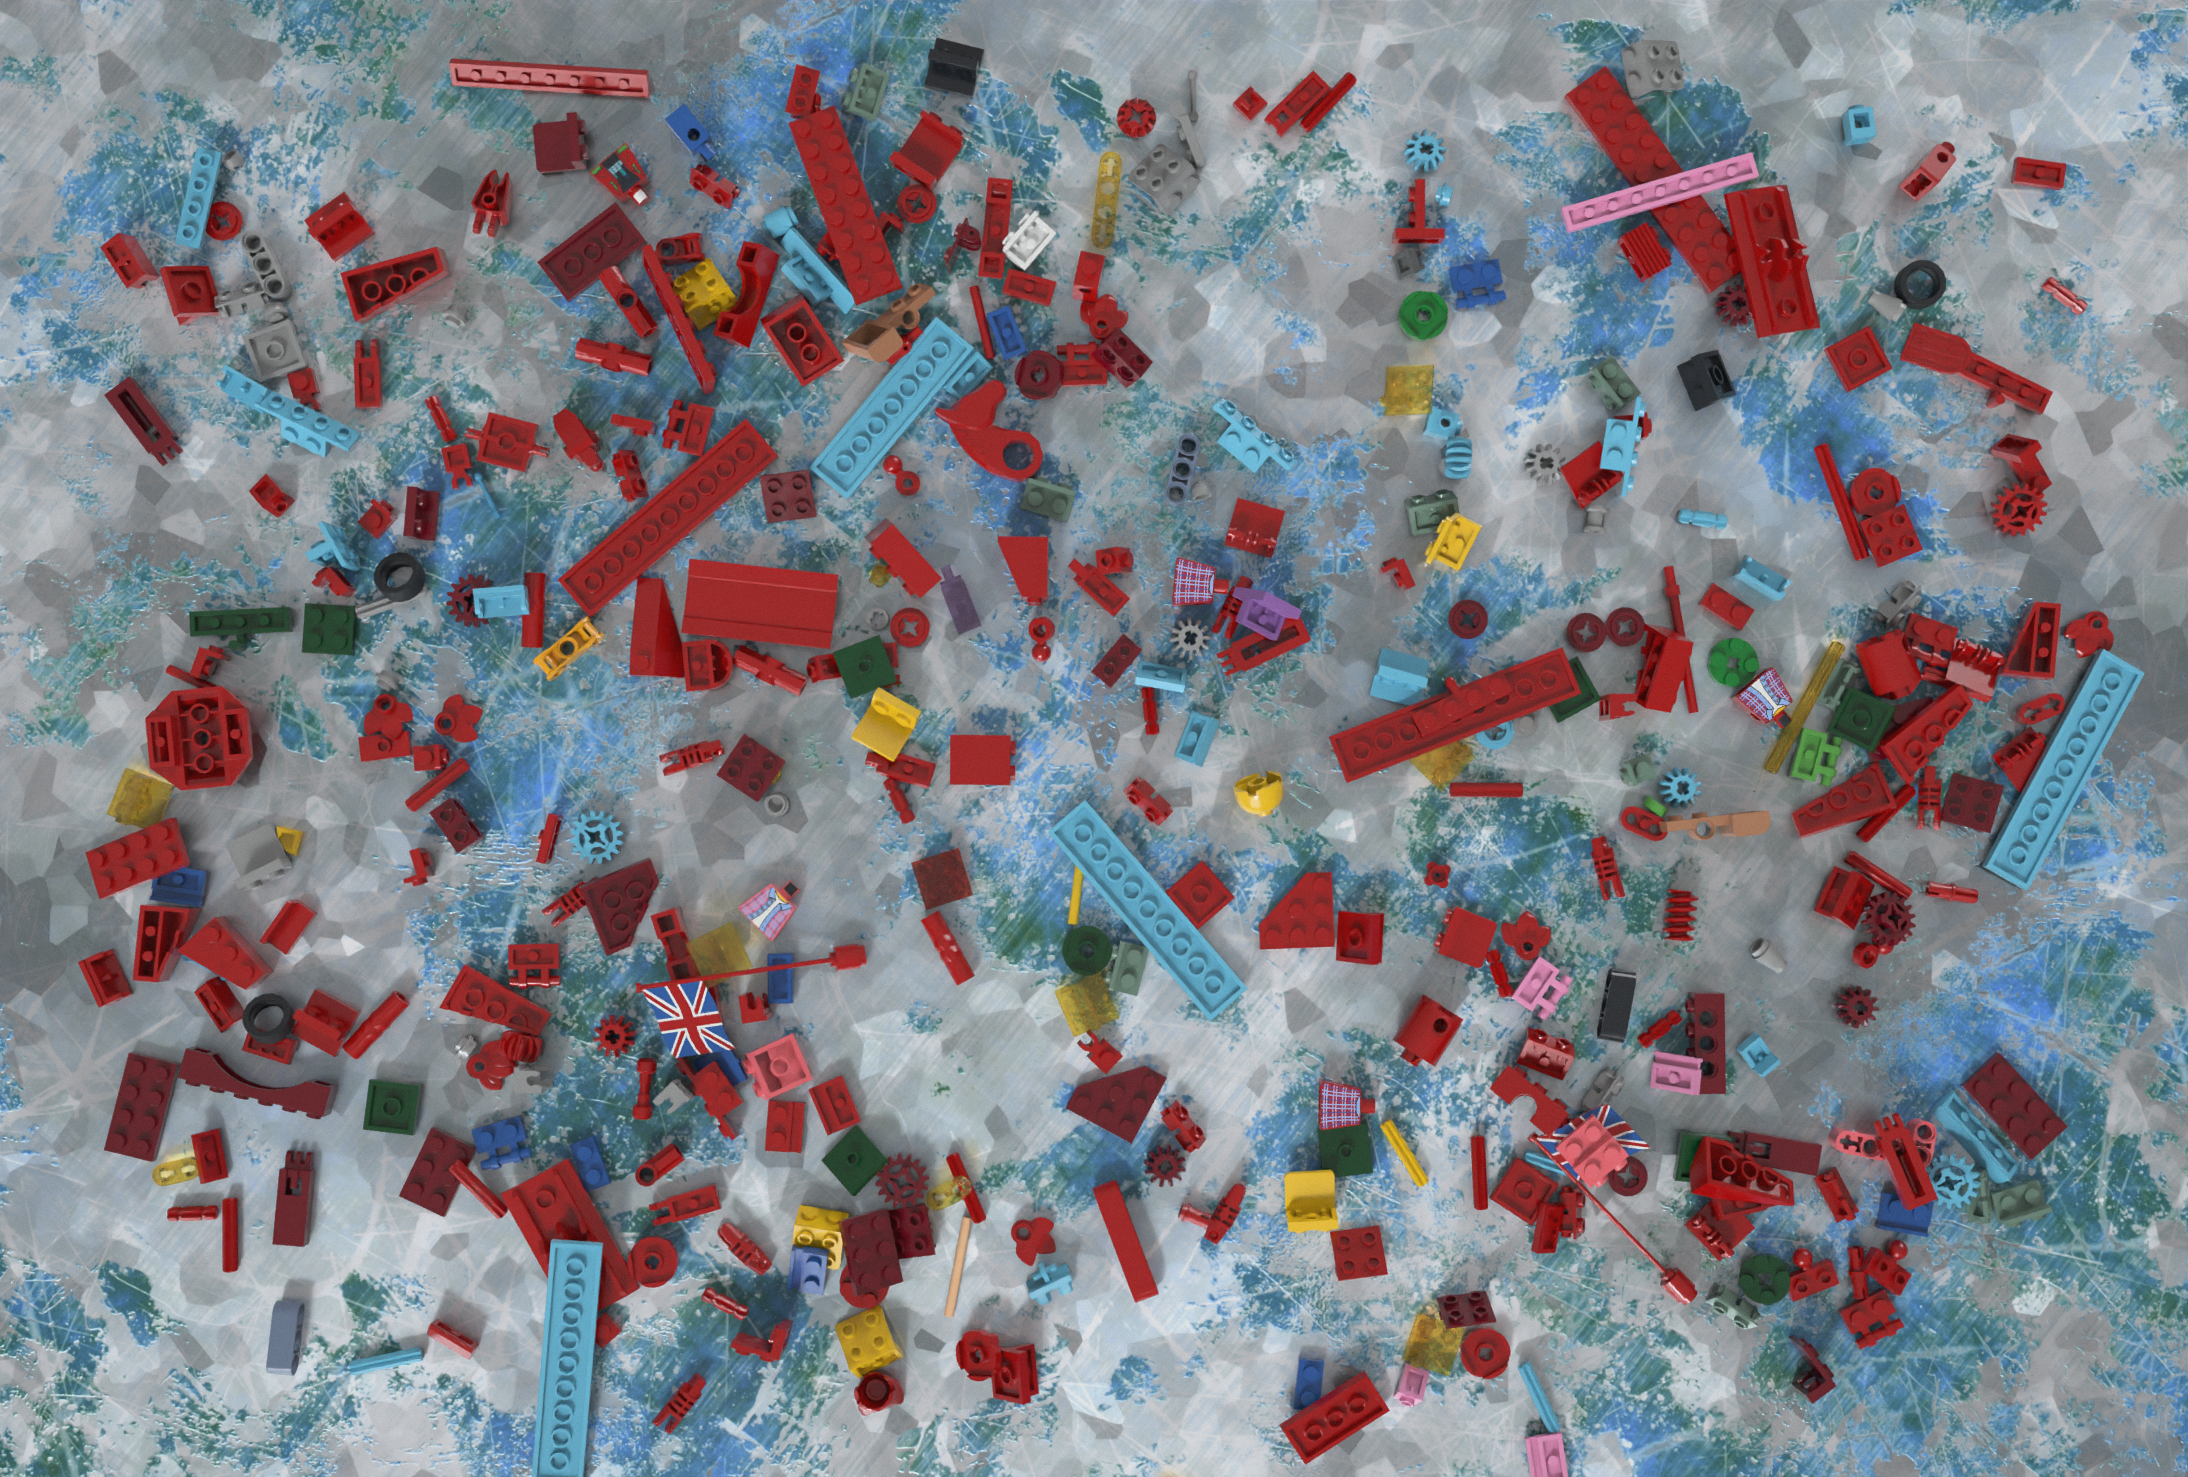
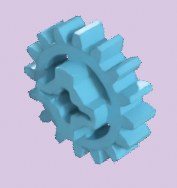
M593 810L590 811V817L586 814L581 815L582 822L574 821L577 829L570 830V833L575 835V838L569 840V842L576 843L577 847L572 851L574 853L581 852L579 859L584 860L589 857V864H594L596 859L599 864H604V857L612 861V853L620 854L621 851L617 846L625 844L623 840H620V836L624 835L625 831L618 830L622 823H614V815H609L606 818V811H601L599 816H597L596 811ZM592 821H602L597 827L588 825ZM610 830H612L613 833V841L610 839ZM593 833H601L599 837L602 840L600 842H594L595 837L593 836ZM582 834H583L584 837H585V844H584V845H583V843H582ZM598 847L607 850L601 854L593 853Z
M1944 1153L1940 1156V1161L1933 1158L1931 1161L1933 1166L1928 1165L1925 1168L1930 1173L1928 1176L1938 1197L1937 1205L1940 1206L1943 1202H1946L1947 1208L1951 1209L1953 1204L1956 1203V1206L1960 1209L1963 1207V1201L1969 1205L1972 1202L1970 1196L1976 1197L1979 1192L1974 1188L1981 1186V1182L1975 1181L1980 1173L1972 1172L1975 1164H1965V1156L1957 1160L1956 1153H1953L1950 1159H1948ZM1954 1166L1959 1167L1964 1172L1955 1169ZM1941 1167L1942 1176L1935 1179L1936 1171ZM1949 1176L1952 1180H1958L1954 1186L1952 1182H1945ZM1969 1183L1967 1192L1962 1194V1185ZM1940 1190L1948 1193L1949 1196L1943 1194Z

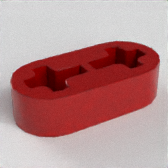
M2057 693L2044 694L2019 705L2015 713L2016 719L2023 725L2039 723L2061 713L2065 707V701ZM2050 700L2056 701V705L2053 708H2043L2044 705L2050 703ZM2027 709H2036L2037 712L2030 716L2031 719L2024 717Z

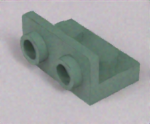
M864 62L853 67L848 76V81H850L848 91L846 90L841 98V104L843 105L841 112L844 114L853 113L871 122L876 121L890 74Z
M1612 355L1586 374L1589 385L1595 391L1598 390L1604 397L1602 400L1606 407L1614 410L1616 413L1634 400L1637 395L1641 394Z
M1034 476V479L1028 478L1020 509L1068 523L1076 496L1072 486L1064 483H1058L1057 486L1048 483V479L1040 476Z
M1447 489L1438 490L1435 494L1428 496L1414 495L1409 500L1404 501L1405 507L1408 510L1410 531L1413 536L1437 531L1443 519L1445 520L1447 516L1451 517L1456 512L1459 513L1458 498L1453 491Z
M1120 940L1119 945L1114 944L1111 959L1115 960L1113 970L1108 969L1105 983L1109 984L1108 990L1134 996L1138 995L1149 951L1146 946Z
M2037 1179L1990 1192L1996 1222L2008 1228L2020 1226L2024 1220L2043 1219L2047 1213L2053 1212L2052 1206L2046 1204L2040 1182Z

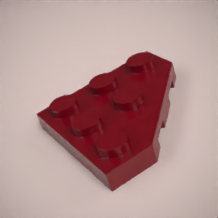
M649 857L579 886L606 956L631 946L638 924L641 923L649 906L648 902L652 893L658 886L659 879Z
M1143 1065L1095 1081L1077 1085L1066 1109L1132 1144L1167 1077Z

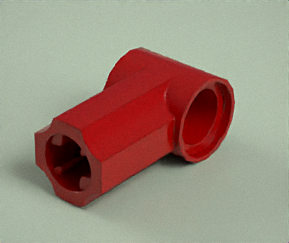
M672 1142L639 1166L635 1172V1179L641 1186H651L682 1163L685 1158L679 1148ZM648 1167L653 1170V1180L643 1178L642 1171L644 1168Z

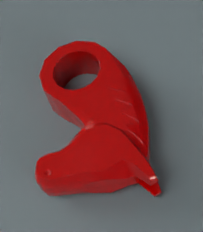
M992 379L960 398L950 409L935 408V415L949 424L957 442L966 454L988 473L1011 482L1021 483L1027 481L1028 478H1033L1040 471L1043 452L1039 441L1028 432L1010 430L993 425L997 407L1007 396V389L1000 380ZM1012 444H1025L1033 452V461L1026 469L1013 470L1004 462V452Z

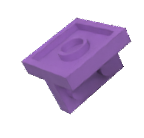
M1235 587L1232 595L1243 601L1235 621L1271 640L1278 639L1285 618L1299 619L1302 611L1267 591Z

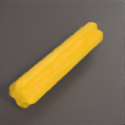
M1391 1119L1384 1121L1380 1127L1416 1186H1424L1429 1182L1428 1177Z

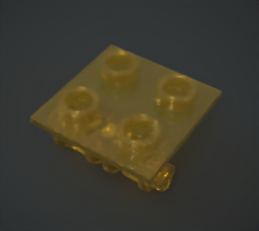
M1434 365L1387 367L1386 394L1379 399L1380 406L1385 408L1384 416L1432 414Z
M1457 741L1409 761L1442 792L1476 756L1471 753L1472 750L1466 744L1463 745L1460 741Z
M1418 1312L1401 1360L1409 1362L1415 1368L1423 1367L1449 1377L1465 1329L1462 1327L1446 1329L1444 1321Z

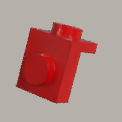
M882 211L877 220L883 236H885L890 227L903 234L905 231L902 224L903 220L892 212L888 215Z
M1112 547L1096 550L1099 575L1133 573L1134 558L1130 548Z
M426 848L410 850L409 853L417 875L403 879L404 884L412 883L413 887L428 883L427 878L434 876L431 867L434 864L431 853L426 851Z

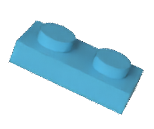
M1139 661L1135 684L1184 693L1188 669Z

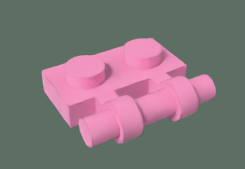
M1537 956L1510 997L1530 1011H1533L1536 1005L1539 1004L1542 1009L1537 1016L1545 1021L1550 1013L1553 1014L1557 1009L1555 1006L1562 995L1566 996L1570 990L1568 987L1573 979L1565 974L1560 982L1557 981L1555 977L1560 970L1540 956ZM1549 986H1552L1554 991L1548 1000H1545L1542 996Z

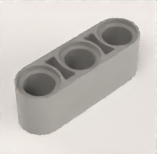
M255 230L245 232L241 238V244L263 290L277 301H287L292 296L293 288L271 242ZM260 239L259 247L253 249L254 241ZM271 261L270 268L263 271L264 264ZM281 283V290L278 293H274L275 285Z

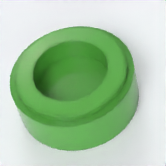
M1649 796L1643 801L1644 806L1660 817H1664L1668 809Z

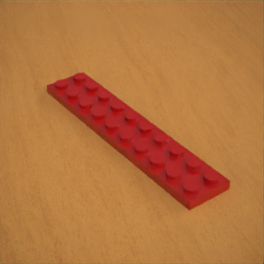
M1607 66L1565 95V99L1630 187L1684 172ZM1701 195L1648 210L1709 294L1741 272L1734 239Z
M747 419L743 420L561 576L558 581L590 618H593L776 461L779 456Z
M1563 647L1502 670L1513 691L1512 693L1423 738L1411 715L1451 695L1450 691L1329 736L1346 783L1353 782L1580 695L1581 691ZM1483 678L1462 685L1459 687V689L1461 690Z

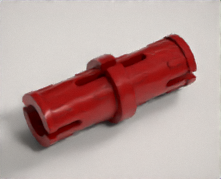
M1863 1246L1847 1247L1850 1265L1848 1276H1851L1852 1296L1854 1299L1870 1297L1867 1284L1868 1274L1860 1268L1864 1261Z

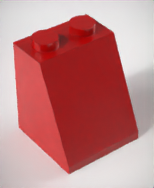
M998 536L1000 550L1022 600L1027 601L1029 606H1042L1043 602H1048V537Z

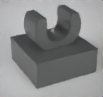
M1415 247L1407 248L1392 257L1399 280L1408 279L1425 268L1424 264L1420 265L1418 257L1421 256V252L1416 251Z

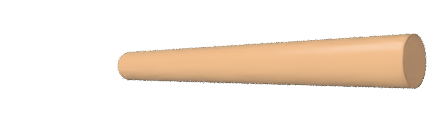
M962 1216L944 1316L954 1317L972 1218L969 1216Z

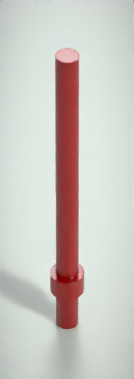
M1663 567L1667 586L1664 587L1665 595L1669 598L1674 631L1686 638L1678 596L1681 595L1680 586L1676 584L1674 567ZM1688 659L1683 684L1688 713H1695L1699 711L1690 659Z

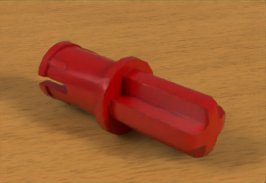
M1928 880L1925 888L1926 896L1947 899L1948 902L1955 900L1974 904L1977 902L1979 895L1977 890L1959 887L1955 883L1943 884Z

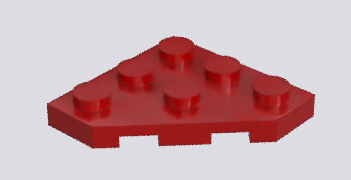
M1332 872L1305 873L1297 884L1259 923L1260 950L1335 947Z

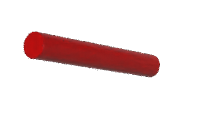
M979 286L969 287L985 357L986 360L994 359L996 356Z
M171 664L166 669V674L197 688L216 687V685L206 680L190 676V673Z

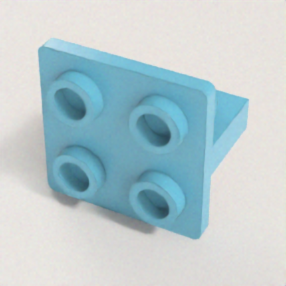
M324 521L319 522L318 525L327 541L321 540L311 546V550L305 553L309 561L327 567L338 560L344 568L356 572L361 568L358 565L360 559L353 549H349L345 542L348 540V537L343 529Z
M1382 648L1369 692L1370 696L1406 706L1418 703L1422 689L1426 688L1428 682L1426 674L1430 663L1429 660Z

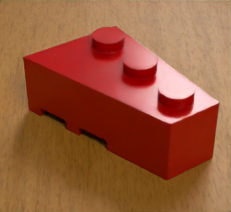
M887 518L864 537L871 545L868 550L878 560L883 558L888 563L885 568L894 578L898 575L905 582L902 587L911 597L914 594L919 598L923 597L942 579Z
M2035 601L2027 605L2004 655L2007 661L2003 667L1999 666L1997 676L2050 680L2054 678L2061 604Z
M159 904L140 905L132 980L156 983L169 981L181 955L177 950L187 942L201 908Z
M225 916L214 917L177 950V952L244 990L256 988L274 972Z

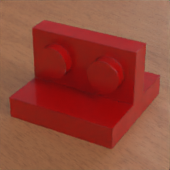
M345 192L304 220L310 228L308 232L324 247L335 262L376 234Z
M164 266L160 269L174 317H177L179 326L189 325L200 316L220 315L218 308L215 307L214 297H217L218 294L209 266Z
M1834 866L1814 911L1854 930L1861 917V911L1865 908L1864 903L1868 902L1875 885L1861 873L1853 870L1849 872Z
M1338 911L1336 961L1366 965L1382 963L1384 913Z
M315 989L306 1006L297 1009L292 1018L297 1020V1023L291 1034L336 1057L340 1053L342 1045L347 1040L361 1012L320 989Z
M1028 1342L1010 1348L1000 1346L1002 1369L991 1378L993 1398L1022 1405L1031 1403V1396L1039 1394L1034 1343Z

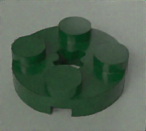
M1089 925L1073 929L1066 936L1062 946V956L1066 965L1076 974L1091 976L1102 971L1108 965L1112 955V947L1108 936L1101 929ZM1086 943L1091 944V949H1094V954H1089L1088 958L1083 957V952H1080V947H1085Z
M1772 1253L1754 1254L1748 1257L1742 1264L1739 1284L1744 1294L1752 1301L1764 1305H1772L1787 1295L1791 1285V1275L1787 1264L1780 1257ZM1760 1273L1763 1275L1769 1273L1771 1275L1769 1279L1772 1282L1770 1284H1761L1758 1275Z

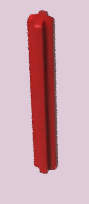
M1823 443L1816 446L1814 451L1856 561L1869 557V552L1829 445Z

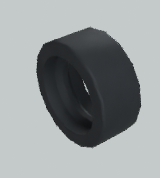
M1930 260L1911 262L1898 273L1894 282L1896 297L1902 299V303L1908 305L1907 307L1910 309L1921 310L1933 305L1943 296L1946 290L1944 271L1938 264ZM1914 271H1923L1931 277L1934 288L1929 297L1918 299L1908 291L1906 285L1907 278Z
M397 552L388 555L380 561L374 572V583L386 598L394 602L411 600L420 593L426 581L424 569L415 557L408 553ZM402 567L412 568L413 572L407 583L396 588L388 587V579L395 570Z
M273 993L262 994L247 1004L243 1012L242 1022L245 1030L257 1042L275 1044L284 1040L291 1033L295 1025V1019L292 1018L294 1011L282 996ZM270 1006H278L282 1009L283 1019L276 1028L264 1032L256 1028L255 1019L263 1009Z

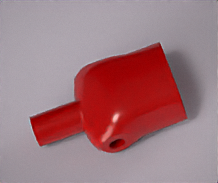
M918 325L906 335L899 334L903 345L887 359L891 365L908 354L912 349V343L924 333Z

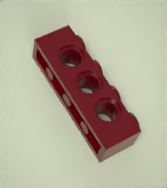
M1688 992V998L1685 999L1686 1013H1689V1023L1685 1025V1034L1689 1038V1048H1686L1685 1056L1702 1058L1703 1062L1708 1061L1710 1065L1707 1073H1701L1699 1094H1726L1725 993ZM1707 1011L1709 1020L1707 1023L1701 1024L1699 1020L1700 1014ZM1707 1036L1709 1038V1045L1707 1048L1702 1049L1700 1047V1040Z

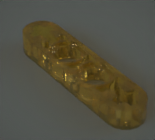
M1112 151L1104 153L1099 164L1091 233L1092 243L1099 249L1108 248L1114 238L1122 160L1117 153ZM1112 158L1114 163L1118 165L1113 166L1112 176H1107L1108 166L1104 163H1107ZM1111 182L1115 186V191L1112 194H1104L1101 190L1103 183ZM1103 206H1107L1112 210V215L1107 219L1101 218L1098 214V210ZM1101 224L1106 225L1105 234L1109 236V238H1105L1104 242H1099V238L1095 237L1100 235Z

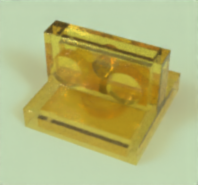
M125 768L107 815L115 817V822L135 825L143 829L159 823L175 786L133 769Z
M732 922L685 944L700 976L747 970L753 967ZM732 977L707 980L703 982L706 985L707 989H709Z
M1100 972L1054 991L1074 1037L1087 1032L1089 1029L1093 1032L1102 1028V1025L1120 1018Z

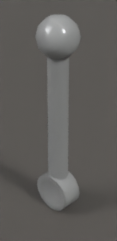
M1195 70L1188 72L1191 84V112L1189 114L1191 122H1196L1199 117L1196 112L1195 79L1198 74Z

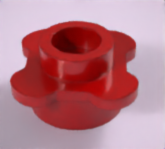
M1429 862L1426 866L1428 872L1424 878L1425 884L1428 886L1434 884L1440 888H1446L1448 886L1449 873L1451 872L1450 866Z

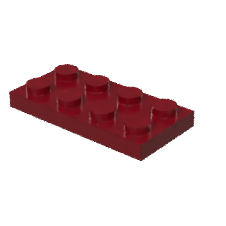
M615 202L537 263L570 303L599 281L598 276L608 267L620 265L646 245L647 242Z
M136 1052L128 1054L104 1147L105 1151L150 1162L156 1161L181 1063Z
M1995 1052L1960 1085L2021 1153L2031 1161L2068 1127L1998 1052Z

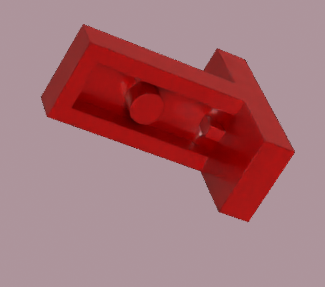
M1415 179L1412 187L1408 188V202H1412V211L1408 212V226H1412V228H1395L1392 233V244H1442L1445 239V228H1425V179Z
M2007 434L1990 448L1994 457L2007 461L2020 485L2023 481L2029 484V487L2031 485L2037 487V492H2043L2052 484L2036 456V453L2042 449L2038 440Z

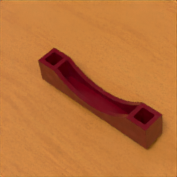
M196 1046L185 1049L178 1078L186 1080L185 1084L200 1087L202 1084L210 1086L209 1090L213 1092L234 1093L233 1096L238 1099L248 1100L249 1097L258 1099V1104L264 1106L280 1105L282 1110L286 1112L297 1113V1110L306 1112V1117L312 1119H321V1117L331 1114L339 1086L318 1079H312L291 1087L260 1085L236 1073L218 1052Z

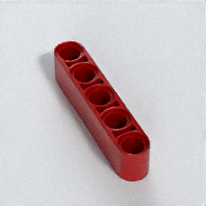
M1116 1179L1092 1188L1135 1303L1159 1295Z

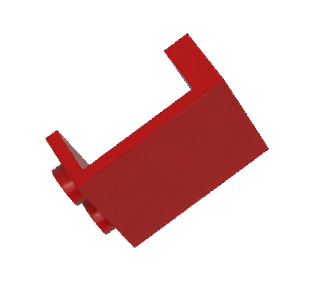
M922 110L920 122L899 152L894 151L889 160L893 167L920 185H924L933 191L965 143L962 136L963 133L953 125L948 127L942 123V119L934 112L930 111L928 114Z
M950 735V785L1011 786V780H1015V766H1011V756L1016 755V741H1011L1010 735Z

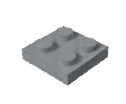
M289 319L242 336L257 378L261 384L309 367L294 325Z

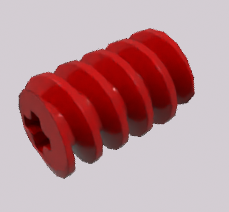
M1667 889V892L1673 894V897L1666 898V902L1672 904V907L1665 908L1664 910L1671 914V917L1663 918L1664 922L1670 924V927L1662 928L1663 932L1669 934L1668 937L1663 939L1686 942L1694 940V937L1687 934V932L1695 930V927L1688 924V922L1695 921L1696 917L1689 913L1697 910V907L1692 905L1691 902L1698 901L1699 898L1690 891Z

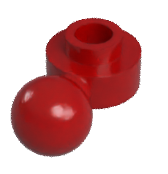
M890 455L886 457L883 462V468L888 474L897 477L895 480L897 491L904 496L914 495L920 487L919 477L912 471H904L902 469V460L898 456ZM905 479L912 480L913 484L910 488L904 487L903 481Z
M1045 616L1038 617L1029 624V634L1037 642L1032 648V657L1038 662H1045L1050 658L1051 649L1047 645V640H1050L1055 633L1054 623ZM1042 625L1045 626L1046 632L1043 631Z
M1880 939L1874 941L1873 945L1868 942H1861L1853 950V962L1865 969L1870 968L1876 963L1879 954L1887 955L1891 953L1894 946L1889 947L1888 944L1880 946Z

